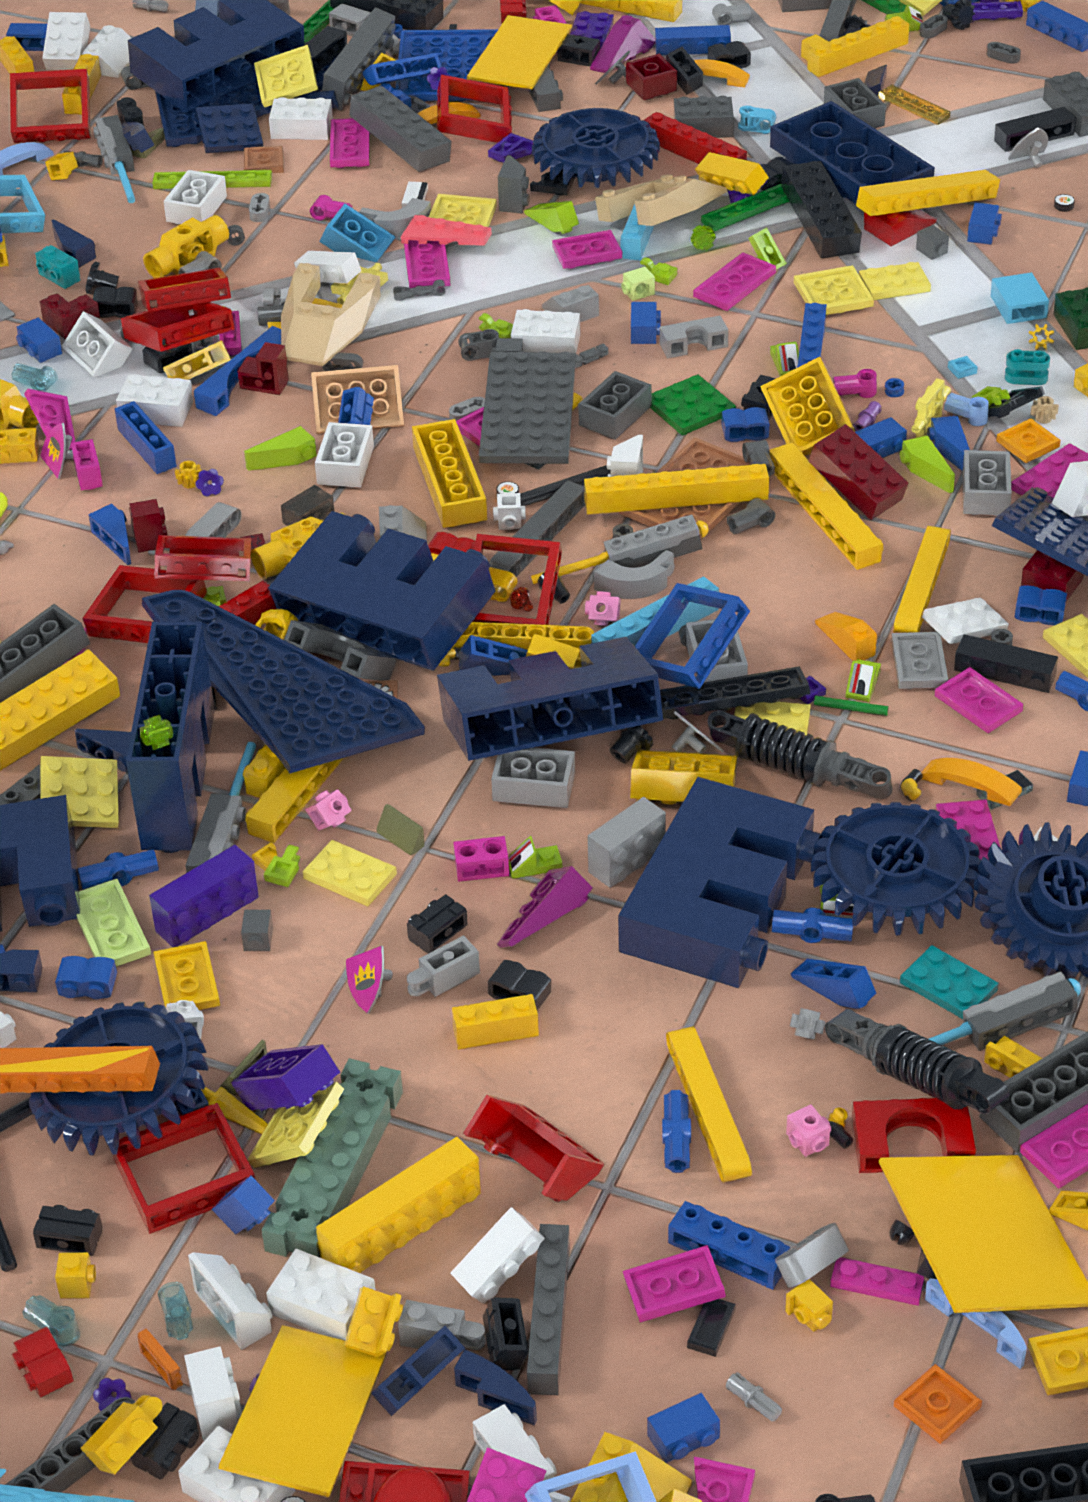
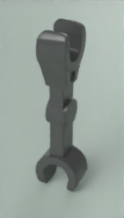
M439 279L429 286H416L415 288L397 286L393 288L394 299L402 301L411 297V295L420 296L431 292L441 296L446 291L445 288L438 289V287H443L445 284L443 280Z

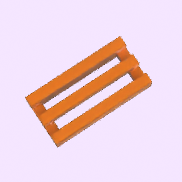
M147 1328L139 1332L137 1338L141 1354L171 1389L176 1390L181 1387L183 1382L179 1372L180 1367Z

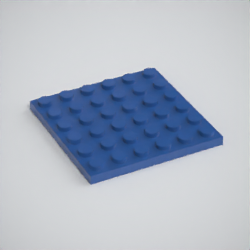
M498 29L401 30L398 60L437 53L441 67L447 69V74L451 77L467 79V75ZM428 75L396 81L395 89L402 91L407 96H415L424 102L437 101V90L431 88V83L427 81ZM494 84V85H499V86L508 87V95H509V86L500 85V84ZM448 95V101H449V100H458V101L471 100V99H466V98H461V97H455V96H450V95Z

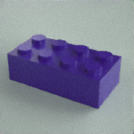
M233 845L150 894L149 898L155 932L172 948L178 947L259 898L254 861L237 845Z
M323 1044L276 1049L269 1051L234 1079L231 1084L245 1106L250 1110L260 1109L263 1111L267 1108L276 1110L280 1107L288 1109L293 1106L301 1108L314 1099L312 1095L318 1090L322 1091L330 1087L334 1083L333 1078L340 1073V1070Z

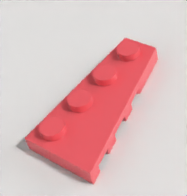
M415 215L401 236V244H409V240H418L419 244H427L428 241H439V244L447 245L457 241L458 245H485L492 235L490 227Z

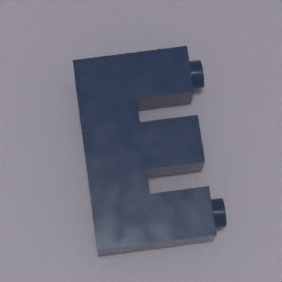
M219 0L220 18L205 7H202L173 20L175 38L161 28L156 27L127 40L130 73L180 110L188 112L257 80L255 62L302 47L304 45V25L267 0Z
M331 511L268 587L276 608L288 610L299 621L323 624L399 660L434 671L495 593L489 572V561L482 553L476 550L469 549L463 552L447 546L433 561L427 540L389 528L376 543L374 537L375 527L369 519L360 514H354L350 517Z
M202 621L152 622L126 757L141 850L154 849L165 853H174L180 850H191L194 843L198 819L196 796H201L207 763L204 744H210L215 713Z
M621 637L579 646L582 667L569 669L558 653L552 651L508 660L511 682L497 684L485 665L438 674L437 680L443 720L468 761L663 721L658 673L627 637Z
M697 777L618 915L619 952L739 988L748 969L760 971L765 962L768 952V940L758 938V931L768 933L772 925L774 910H780L786 898V878L795 880L804 862L811 863L814 855V845L817 840L822 838L821 833L813 831L814 809Z
M66 795L0 805V887L19 884V891L29 927L38 925L56 926L64 921L77 919L76 914H80L81 909L76 841ZM0 888V932H1V931H3V928H2V908H1V888Z

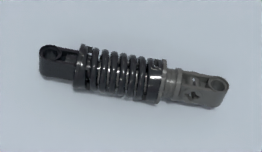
M714 711L708 716L707 722L711 738L715 742L734 747L736 757L739 759L751 760L766 767L770 766L774 770L779 769L780 772L797 776L800 779H806L808 782L814 783L819 787L825 781H829L834 786L838 787L841 785L876 799H885L892 793L891 773L887 768L869 763L861 758H854L844 751L842 753L838 752L837 744L832 740L825 741L819 737L814 738L810 734L805 735L802 731L796 732L793 728L788 729L787 726H779L776 722L771 723L770 720H762V718L754 713H751L746 719L724 711Z
M851 1009L844 1010L825 1024V1032L831 1041L845 1046L855 1053L863 1055L867 1060L872 1061V1065L875 1066L876 1071L880 1074L888 1075L937 1098L953 1109L959 1110L969 1106L982 1114H988L1009 1098V1090L1006 1084L999 1078L983 1073L982 1065L977 1059L966 1057L943 1045L937 1044L906 1029L907 1027L904 1025L887 1026L882 1023H876L872 1019L861 1016Z

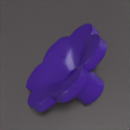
M433 67L430 70L431 74L427 76V81L431 83L432 89L437 90L439 77L441 75H450L447 74L445 67Z
M210 469L199 472L196 487L201 490L204 496L219 494L221 492L220 486L223 485L224 479L218 475V471Z
M103 1378L99 1383V1387L93 1392V1398L99 1403L100 1411L119 1398H132L131 1393L126 1390L125 1382L121 1379Z

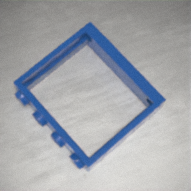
M676 583L636 643L635 648L658 673L659 679L700 689L750 613V610L739 596ZM689 602L722 609L685 667L652 659Z

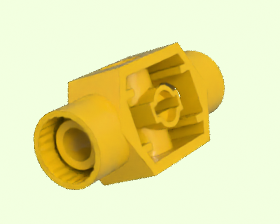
M212 215L202 222L193 217L162 234L159 246L144 254L143 262L147 272L153 278L164 277L172 272L179 274L178 270L194 261L196 256L202 251H206L215 257L217 246L229 239L228 227L224 220L217 215Z
M0 379V430L11 429L14 426L20 429L35 428L39 422L26 397L21 396L16 385Z
M309 517L272 532L271 542L251 550V560L258 575L265 580L281 573L324 520Z

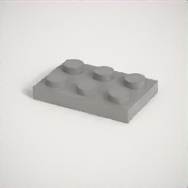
M938 632L892 633L891 642L899 689L937 688L948 681L941 635Z

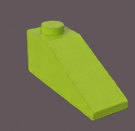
M572 201L539 203L524 210L525 215L552 232L561 231V234L571 232L573 230L572 227L579 224Z
M301 426L244 451L246 469L248 471L298 465L317 456L315 438Z
M928 435L902 442L900 460L907 466L910 472L948 493L954 492L955 473Z

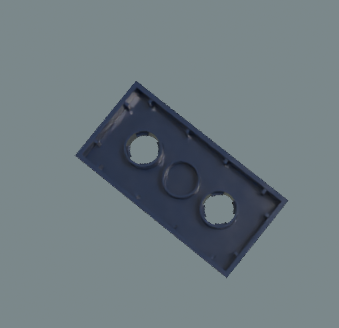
M832 101L770 126V147L783 155L786 160L793 164L821 161L841 197L847 198L854 204L857 203L860 187L934 177V166Z

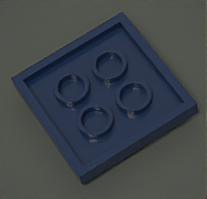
M253 103L196 107V117L205 153L243 151L244 148L263 147V140Z

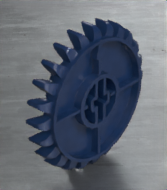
M608 108L579 109L554 117L549 120V123L543 124L540 127L539 131L535 133L532 143L534 164L536 165L540 162L541 173L550 167V179L553 180L563 169V184L565 185L573 174L577 173L578 186L581 188L585 181L594 182L595 188H599L601 182L608 180L612 187L616 186V175L619 172L629 183L631 182V168L642 177L643 164L652 170L653 159L658 161V152H660V142L657 138V133L648 122L641 121L640 117Z
M878 802L871 803V807L866 809L856 807L851 809L850 816L839 815L835 818L834 826H826L821 833L822 838L817 840L814 845V855L811 859V872L815 871L813 887L816 888L823 885L821 895L823 903L837 895L835 902L836 916H839L853 904V926H857L867 912L873 913L872 928L874 933L879 932L886 916L892 917L896 936H900L902 933L905 917H911L917 933L923 934L925 914L929 913L937 927L942 929L945 916L944 906L957 920L961 918V900L968 906H973L974 880L977 874H980L978 872V866L981 862V859H979V848L975 843L971 842V835L967 830H957V821L952 818H942L940 811L935 809L928 811L922 809L919 804H910L908 806L902 805L900 802H891L890 805H882Z
M1049 822L1044 823L1037 841L1034 840L1029 824L1024 825L1019 835L1018 843L1009 830L1002 840V849L995 842L992 843L988 850V859L983 856L978 866L980 874H977L974 880V889L978 893L974 899L975 908L984 912L980 919L982 927L986 929L992 928L994 933L990 938L991 941L996 945L1003 944L1007 948L1006 956L1010 959L1019 957L1024 961V968L1030 971L1038 967L1043 969L1045 976H1051L1055 972H1062L1066 979H1075L1077 974L1081 972L1083 976L1088 978V832L1074 846L1071 845L1070 825L1064 827L1057 841L1052 840Z
M138 1001L132 1006H125L121 1002L106 1010L100 1007L95 1009L92 1015L87 1017L80 1016L74 1019L72 1026L68 1029H60L56 1033L57 1039L54 1043L50 1042L44 1047L152 1046L160 1062L153 1091L30 1093L31 1096L29 1097V1106L33 1115H35V1120L40 1130L42 1131L47 1126L48 1135L54 1144L63 1133L68 1150L73 1152L82 1134L83 1142L89 1155L94 1156L99 1137L104 1136L110 1152L115 1155L119 1147V1133L125 1132L131 1144L138 1149L141 1147L140 1126L145 1125L156 1138L160 1139L162 1137V1130L157 1116L162 1114L177 1125L181 1123V1118L173 1102L176 1100L192 1108L196 1106L187 1086L199 1089L205 1088L203 1079L196 1070L209 1071L207 1062L201 1054L207 1052L196 1028L190 1022H185L184 1017L177 1011L168 1013L163 1005L157 1004L147 1008L145 1002Z

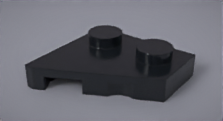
M563 169L553 180L550 179V172H546L541 176V181H532L530 183V191L568 195L577 173H574L565 185L563 184Z
M1043 387L1011 390L1009 392V400L1003 399L1001 400V405L993 403L988 406V417L997 416V418H1003L1009 415L1011 411L1045 395Z

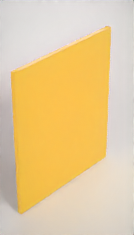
M1019 1155L880 1158L878 1162L954 1313L1088 1307V1281Z

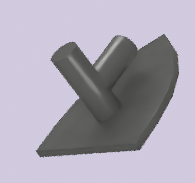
M630 51L626 52L595 84L597 85L615 68L618 70L609 78L612 84H615L622 76L626 78V67L622 62L629 55Z

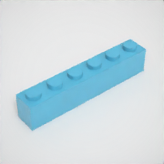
M704 576L688 584L689 586L719 592V588ZM668 595L592 634L591 643L627 637L635 646ZM689 602L667 637L678 632L686 623L696 622L719 610V608Z

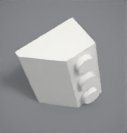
M112 25L104 26L85 48L82 55L91 54L99 56L101 75L119 78L122 69L130 65L127 40L131 39V37L122 28Z
M84 311L61 346L94 377L122 367L133 350L128 343L101 319Z
M195 1252L188 1255L194 1291L241 1350L272 1332L270 1319L273 1316L266 1303H260L257 1300L253 1287L249 1283L244 1284L234 1264L229 1265L220 1255Z

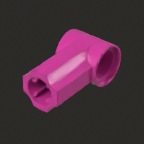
M320 195L311 206L309 212L314 219L322 221L325 217L333 219L344 204L351 208L353 207L350 203L333 201L327 195Z
M862 369L857 375L833 378V383L839 396L858 394L863 398H870L877 393V373L872 369Z

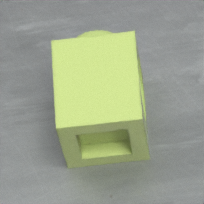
M646 267L623 273L622 291L632 301L654 295L655 277Z

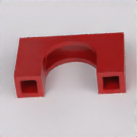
M937 1098L853 1101L852 1127L859 1173L883 1172L878 1161L880 1158H889L887 1137L894 1130L905 1126H917L932 1132L940 1141L943 1156L976 1155L968 1106L956 1110Z

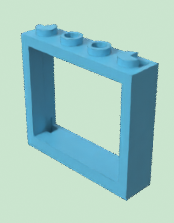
M0 175V197L21 196L29 211L0 213L1 233L43 232L45 213L26 176Z

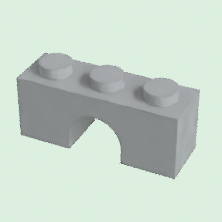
M721 315L661 326L660 346L666 357L673 358L688 355V345L692 343L703 344L708 351L728 347V328Z

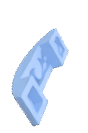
M36 142L20 143L7 147L0 151V175H3V168L32 157L38 162L54 155V153L46 145Z
M930 1278L926 1285L925 1300L949 1317L954 1311L938 1279ZM1002 1311L961 1313L998 1340L997 1353L1019 1369L1024 1366L1027 1350L1026 1344L1017 1328Z

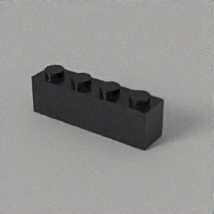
M327 26L303 45H308L315 74L335 59L347 45L346 31Z
M1060 107L995 124L994 141L1005 152L1012 151L1022 138L1038 127L1046 132L1048 141L1071 136L1075 132L1076 117L1065 107Z
M964 634L955 653L954 671L963 672L970 667L987 679L1049 693L1057 673L1058 656Z

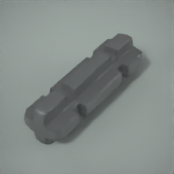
M600 344L596 346V349L593 347L579 353V356L576 354V368L581 367L582 363L585 365L598 360L599 356L600 358L609 354L608 347L605 344Z

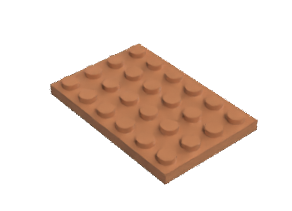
M694 437L656 473L751 464L750 462L746 463L744 458L738 454ZM741 502L619 512V514L649 527L692 514L695 522L701 520L708 525L709 533Z

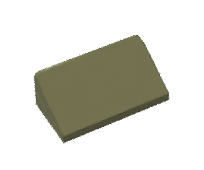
M159 128L149 132L148 134L154 146L142 153L139 149L135 151L131 149L132 156L148 157L165 140L164 129Z
M386 804L377 826V833L407 854H415L425 846L423 827L391 805Z
M261 1040L220 1087L225 1088L233 1095L238 1094L231 1082L267 1054L266 1041Z

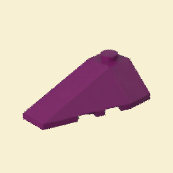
M622 15L612 27L592 62L590 70L606 73L628 51L630 53L624 61L627 59L634 60L638 53L645 54L655 45L654 36L640 19L632 18L629 15Z
M573 866L549 870L530 893L533 899L520 908L519 912L522 916L510 923L497 945L500 948L511 947L576 907H581L588 900V893L593 887Z

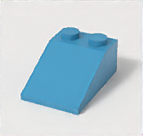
M344 204L326 226L319 242L334 252L355 253L357 258L378 262L396 237L347 204Z

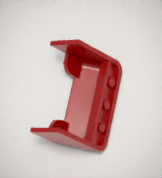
M491 1095L485 1096L463 1132L467 1137L483 1141L485 1143L484 1148L496 1156L499 1153L509 1155L544 1182V1189L541 1193L558 1203L561 1200L568 1201L599 1175L605 1165L599 1158L534 1110L525 1105Z

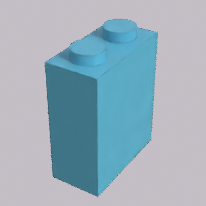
M1032 272L992 278L990 296L1007 324L1047 318L1049 299Z

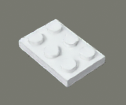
M981 597L924 609L922 616L949 644L960 642L964 634L981 638L992 635V632L997 629L1007 630L1009 623Z

